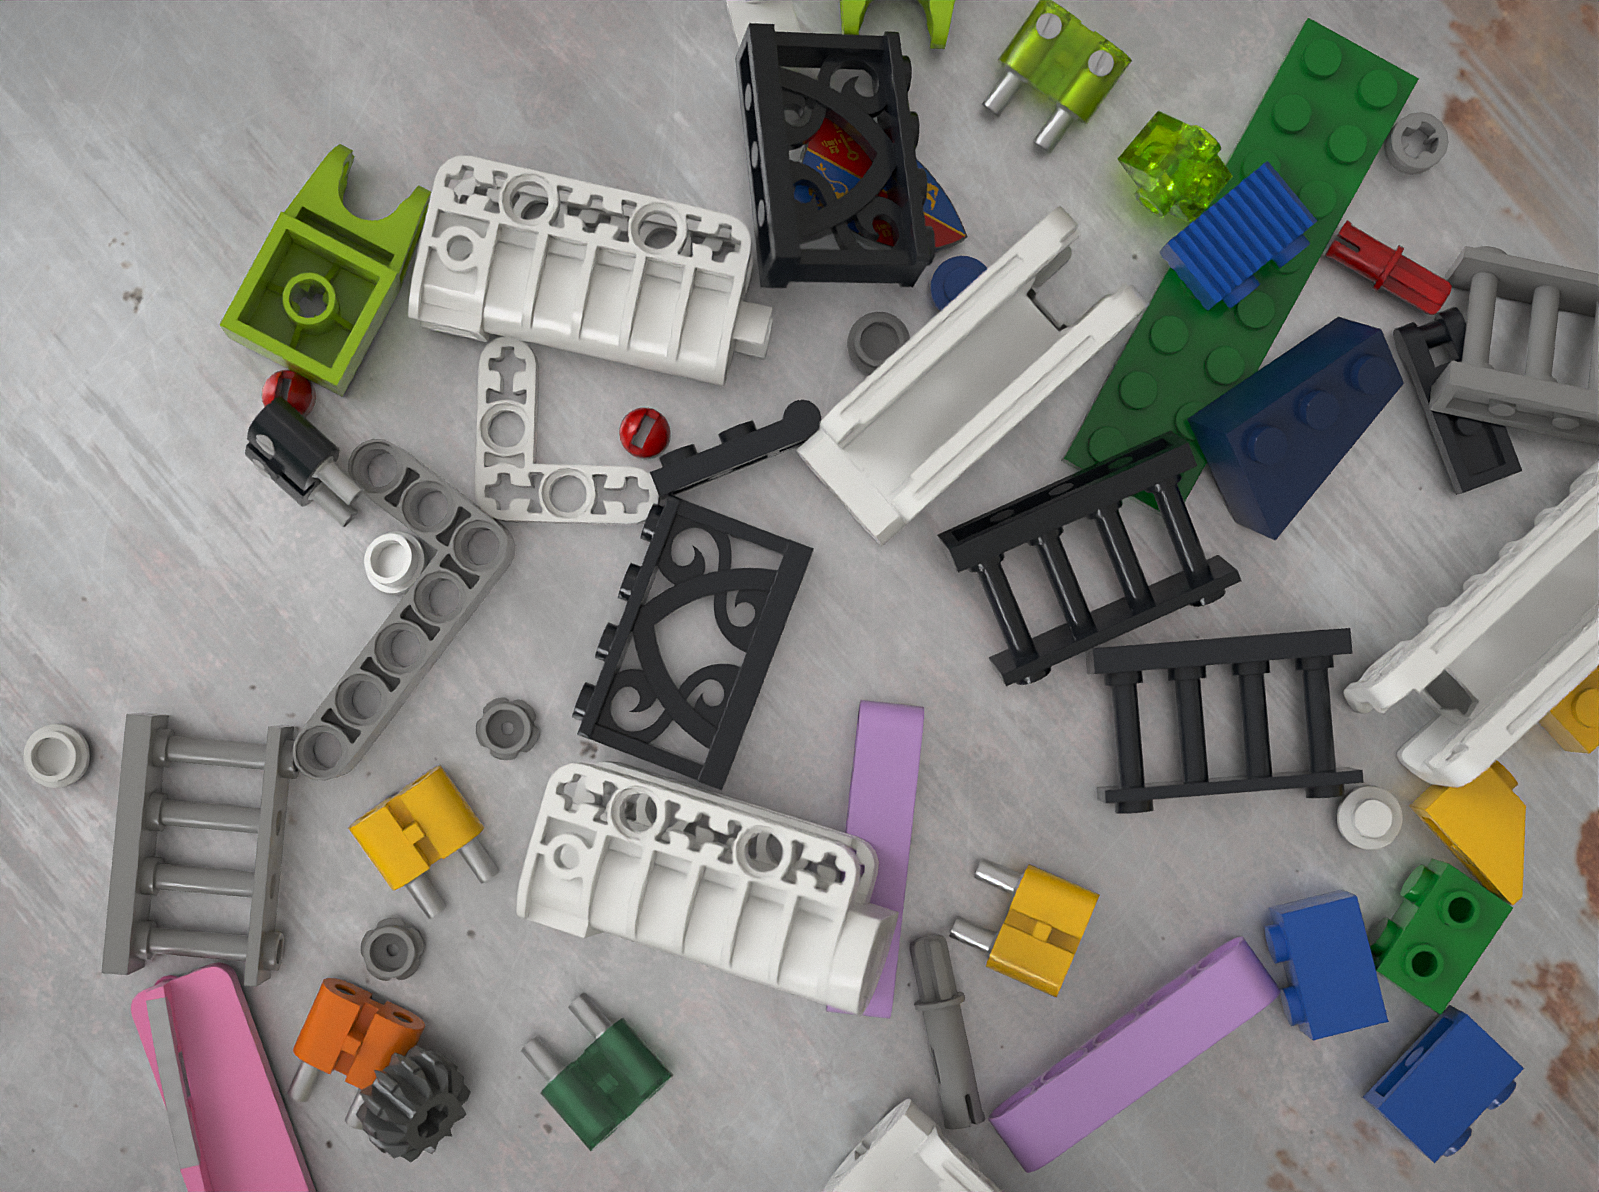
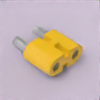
M441 765L427 771L403 787L402 791L392 798H387L348 827L390 888L394 891L405 886L428 919L433 918L447 907L424 875V872L430 869L431 865L439 859H445L458 850L481 884L490 880L499 872V869L476 838L485 827Z
M982 858L974 878L1012 894L1013 901L998 933L958 916L949 937L987 953L989 958L985 967L1057 998L1100 894L1031 864H1028L1025 873L1020 874Z

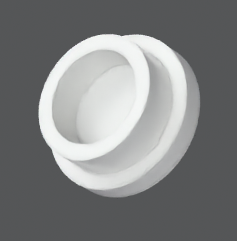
M395 531L381 535L369 545L364 559L366 574L371 584L378 590L389 595L406 594L428 565L426 549L417 538L406 532Z
M51 724L39 728L30 736L24 748L23 759L25 768L33 780L46 787L60 788L75 783L83 776L89 764L90 751L87 741L78 730L64 724Z
M1361 786L1346 794L1339 804L1337 811L1338 828L1343 837L1358 848L1365 850L1383 848L1393 842L1401 830L1403 820L1401 807L1397 799L1385 789L1376 786Z

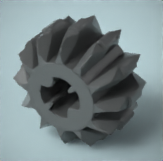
M418 1045L411 1048L405 1056L395 1052L391 1056L389 1065L384 1070H374L376 1079L373 1084L362 1089L360 1092L364 1103L359 1107L356 1116L361 1121L363 1130L370 1136L369 1141L382 1153L387 1152L393 1158L401 1156L409 1162L417 1159L423 1151L433 1154L436 1151L438 1142L443 1137H452L451 1128L454 1123L463 1119L466 1115L462 1105L468 1100L471 1092L464 1084V1076L457 1071L458 1067L445 1055L442 1054L440 1056L434 1050L426 1051Z

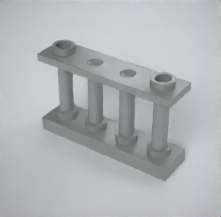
M1465 246L1445 274V280L1449 281L1453 288L1470 291L1462 361H1451L1432 385L1429 410L1599 446V274L1507 255L1503 250L1496 247L1481 246L1473 248ZM1496 297L1533 304L1525 375L1494 370L1493 366L1488 364ZM1559 310L1595 317L1587 389L1558 383L1552 377Z
M154 713L126 714L101 973L129 975L144 968L145 959L150 960L154 953L246 962L244 986L257 987L271 978V970H279L283 957L284 936L282 932H275L289 778L296 779L300 771L296 767L292 756L293 743L295 741L293 740L294 726H269L267 743L258 744L175 736L174 730L167 729L169 715ZM172 762L264 770L261 807L254 808L169 800L167 793H161L164 767L169 768ZM166 826L256 833L258 838L255 870L250 872L163 864L161 857H155L157 832L164 831ZM161 889L251 897L249 934L245 936L157 928L156 922L149 920L151 895L156 896Z

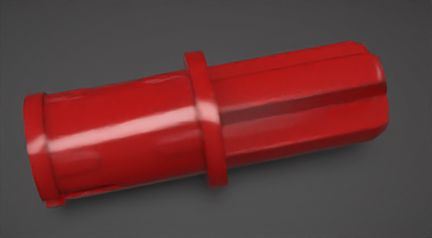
M1348 220L1340 229L1337 237L1358 248V252L1334 240L1325 254L1329 259L1333 258L1374 283L1371 288L1372 290L1377 292L1382 287L1428 315H1435L1441 309L1452 289L1449 281L1402 254L1404 247L1398 245L1394 250L1353 226Z

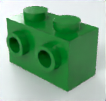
M1432 858L1427 867L1421 864L1409 875L1400 892V895L1405 898L1391 920L1385 917L1377 923L1368 936V942L1376 973L1425 1007L1441 1015L1513 907L1449 863Z

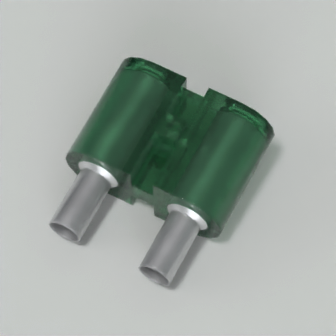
M583 993L568 1008L595 1038V1041L584 1050V1053L576 1061L564 1067L538 1036L526 1044L521 1052L548 1082V1085L540 1094L592 1152L619 1129L634 1112L659 1092L674 1075L624 1018L612 1024L591 999Z

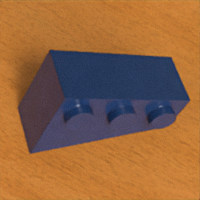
M1337 317L1193 414L1187 420L1235 522L1276 541L1402 387L1404 381L1382 329Z

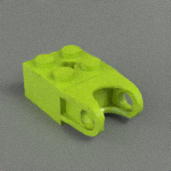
M339 144L323 159L285 212H280L219 326L229 339L343 397L402 288L423 231L432 192L418 185L412 194L400 203L392 214L379 220H364L354 216L343 205V198L347 188L348 174L355 156L352 154L353 150ZM315 294L323 295L322 300L326 307L325 311L318 316L314 314L313 318H305L301 307L298 305L304 297L313 301Z

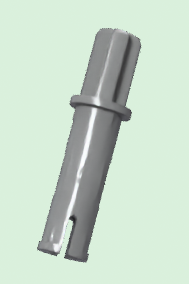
M930 935L917 938L911 942L909 947L920 997L914 1005L915 1010L923 1012L945 1118L944 1125L946 1129L967 1128L971 1126L969 1120H971L972 1124L976 1125L984 1122L985 1114L982 1112L960 1003L965 1001V995L963 992H957L945 937L943 935Z

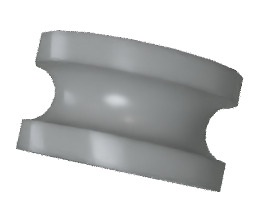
M1424 112L1411 113L1402 118L1390 130L1384 143L1385 156L1390 165L1401 173L1408 175L1422 174L1437 164L1446 154L1449 143L1447 130L1443 123L1434 115ZM1416 130H1421L1428 137L1423 141V144H1430L1431 150L1430 152L1423 151L1416 158H1413L1405 152L1409 143H1402L1401 138L1402 135L1409 137Z

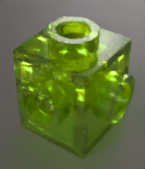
M1160 111L1155 113L1117 159L1137 185L1138 190L1134 195L1143 207L1159 218H1164L1169 213L1189 224L1201 215L1233 177L1218 156L1221 150L1219 142L1209 132L1200 126L1189 125Z

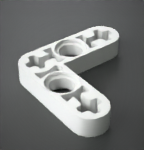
M499 337L488 343L481 352L478 367L475 496L481 510L493 519L504 522L638 525L645 523L653 503L660 505L661 501L651 475L645 470L632 466L536 464L539 393L538 359L529 345L522 340ZM506 350H514L515 357L521 362H526L525 371L516 372L513 377V393L515 395L527 393L526 404L524 405L511 400H500L490 403V393L492 391L504 395V378L499 372L493 371L492 366L493 362L504 360ZM503 412L517 413L524 421V436L519 443L512 447H500L493 442L490 436L491 422L497 415ZM510 475L511 484L516 487L534 488L531 476L543 475L538 492L543 511L541 513H530L534 500L523 498L512 499L509 504V510L502 511L500 510L499 501L489 498V488L500 486L501 476ZM596 476H606L604 489L617 491L626 489L627 479H638L639 488L650 493L649 502L638 503L637 513L627 514L626 507L622 502L603 501L606 514H593L598 500L597 485L594 478ZM563 477H576L586 487V500L582 507L575 512H561L552 503V487L556 481Z

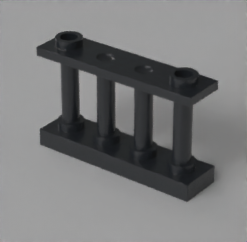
M1170 430L937 534L947 559L958 573L966 569L969 572H977L1008 646L1007 650L989 657L993 669L1006 687L1013 683L1027 685L1039 681L1051 672V666L1187 605L1199 607L1213 603L1225 595V588L1241 582L1238 570L1220 555L1208 560L1206 559L1177 483L1182 479L1181 473L1197 466L1189 442ZM1143 490L1147 493H1153L1183 571L1148 586L1119 513V509L1123 505V499ZM1085 516L1087 519L1095 520L1125 597L1091 612L1060 539V535L1064 532V525ZM1026 542L1029 546H1036L1067 622L1033 638L1029 633L1000 563L1005 558L1004 552Z
M1350 628L1101 647L1085 651L1087 674H1104V685L1111 686L1119 785L1097 787V799L1104 803H1114L1116 814L1154 811L1153 800L1292 788H1305L1306 798L1345 796L1344 784L1364 783L1363 770L1351 767L1336 768L1328 668H1334L1333 655L1353 654ZM1294 658L1295 671L1302 670L1310 770L1272 773L1264 673H1270L1269 660ZM1231 663L1232 676L1238 675L1247 775L1209 778L1200 678H1207L1206 665ZM1167 669L1168 681L1175 680L1183 780L1145 783L1137 684L1143 683L1142 670Z

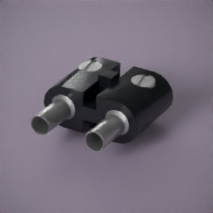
M282 396L271 401L260 411L249 426L247 434L249 443L246 445L245 456L252 461L255 468L263 476L271 478L301 507L308 505L314 500L342 527L347 526L358 514V510L351 504L362 495L364 488L335 463L338 460L340 449Z

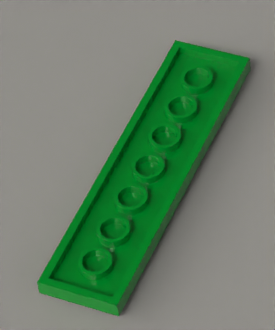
M1307 18L1195 219L1268 161L1317 220L1315 224L1303 233L1311 244L1281 268L1271 259L1258 269L1253 275L1260 282V285L1231 309L1221 300L1210 310H1206L1201 302L1194 297L1192 291L1186 287L1184 281L1178 277L1176 271L1169 266L1149 301L1150 305L1141 315L1061 460L1062 462L1081 471L1171 430L1189 442L1197 463L1196 467L1181 473L1182 479L1177 483L1184 502L1186 501L1207 463L1187 419L1258 371L1419 78L1316 21ZM1143 490L1127 497L1162 516L1153 493H1147Z

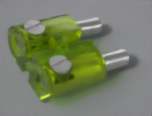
M1039 0L997 59L1005 67V71L982 105L1000 117L1023 83L1043 93L1057 107L1033 142L1051 154L1074 120L1077 119L1084 124H1088L1132 60L1120 48L1098 32L1088 29L1081 24V20L1054 1Z

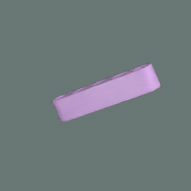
M860 700L845 833L860 837L869 842L876 851L879 868L870 903L899 912L881 977L867 1009L861 1015L890 1019L895 989L923 735L924 707ZM851 848L852 851L856 854L857 850ZM860 864V867H861V873H860V875H863V874H864V870H865V865ZM841 870L840 881L844 882L846 871ZM826 1005V1012L852 1014Z
M1243 937L1234 938L1212 951L1014 1093L989 1115L988 1120L1024 1171L1027 1173L1036 1171L1053 1161L1255 1016L1278 997L1281 992L1280 988Z

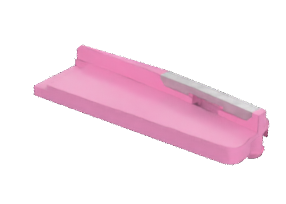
M212 963L192 970L189 974L180 977L173 975L164 976L157 980L154 986L139 992L132 1000L131 1013L167 1109L180 1171L188 1192H316L234 969L225 963ZM181 1051L183 1054L191 1094L190 1097H187L186 1095V1089L178 1053H180Z

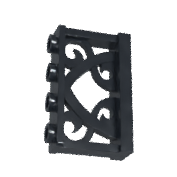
M749 23L735 57L760 288H786L789 282L899 284V287L913 288L925 267L933 262L935 234L931 226L925 225L923 206L927 197V176L923 168L917 167L915 149L919 140V118L917 113L910 111L907 93L911 85L912 67L909 56L902 55L899 32L885 31L883 36L775 31L774 24ZM782 67L820 68L817 79H813ZM839 69L864 70L872 78L874 96L865 97L856 91L855 83L859 76L847 80L839 93L829 87L831 76ZM805 106L812 109L810 120L804 126H793L785 120V110H793L801 118ZM825 117L846 132L873 162L862 179L839 199H837L832 186L819 172L806 164L790 160L789 151L806 145L816 136ZM799 185L809 187L817 195L823 208L818 210L814 194L809 202H798L794 197L793 188ZM886 186L887 198L879 197V194ZM854 220V224L860 234L865 238L877 241L880 235L874 230L872 222L875 220L886 221L891 226L894 247L890 250H867L853 238L847 225ZM833 233L840 249H801L800 245L821 239Z
M669 494L664 507L653 503L640 537V539L650 542L641 566L630 563L618 594V599L626 601L627 605L619 625L608 622L595 654V658L604 661V665L596 686L585 682L572 718L582 721L577 733L581 737L722 790L814 548ZM692 528L703 529L713 537L719 550L718 571L704 574L706 567L705 559L702 553L694 546V560L689 565L680 566L673 562L671 549L675 538L681 532ZM729 536L783 556L779 569H731L732 550ZM658 569H660L663 576L675 586L665 590L646 603ZM738 591L735 599V608L744 602L750 603L754 607L755 616L750 624L739 627L730 622L727 614L728 592ZM714 595V615L717 625L724 637L733 646L746 652L741 667L732 664H714L701 668L690 675L678 689L661 656L655 625L679 608L701 598ZM633 637L639 662L643 670L628 669L619 672ZM706 680H716L722 685L724 698L717 706L706 704L703 699V693L697 699L694 708L687 701L693 690ZM624 687H632L637 690L640 696L637 707L629 712L647 710L654 704L657 698L665 710L650 727L640 731L625 730L616 723L611 710L612 701L619 690ZM672 720H674L697 742L708 748L709 753L705 763H702L650 742L660 736Z

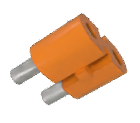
M326 978L321 984L293 1047V1052L301 1060V1063L287 1094L294 1100L307 1102L321 1070L328 1074L336 1070L347 1076L345 1082L359 1088L346 1115L345 1122L355 1129L363 1130L362 1123L356 1116L359 1107L364 1103L360 1092L362 1089L373 1084L376 1079L374 1070H384L389 1065L391 1056L395 1052L405 1056L411 1048L417 1045L425 1028V1023L414 1013L387 1001L383 1005L372 1000L373 993L352 983L336 978Z

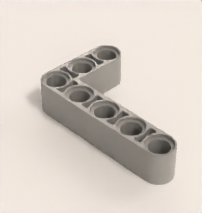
M371 439L357 446L348 461V474L364 488L363 494L438 552L298 733L293 743L292 756L296 767L301 773L313 780L337 778L348 774L357 766L502 577L515 556L514 539L504 525L482 511L479 506L407 451L384 439ZM383 453L391 454L397 464L394 479L388 485L374 487L368 477V466L371 460ZM434 491L441 492L446 497L448 503L447 514L439 524L425 526L419 518L418 505L426 494ZM491 530L497 536L499 551L490 563L477 565L469 556L468 543L476 532ZM450 580L458 588L460 594L459 604L451 614L440 616L431 608L429 602L430 592L438 582ZM408 630L418 638L420 654L412 665L403 667L393 659L391 643L396 635ZM365 681L374 684L381 695V705L378 711L369 718L360 715L354 709L352 703L355 688ZM324 732L334 735L342 748L341 758L333 768L321 765L314 755V744L317 738Z

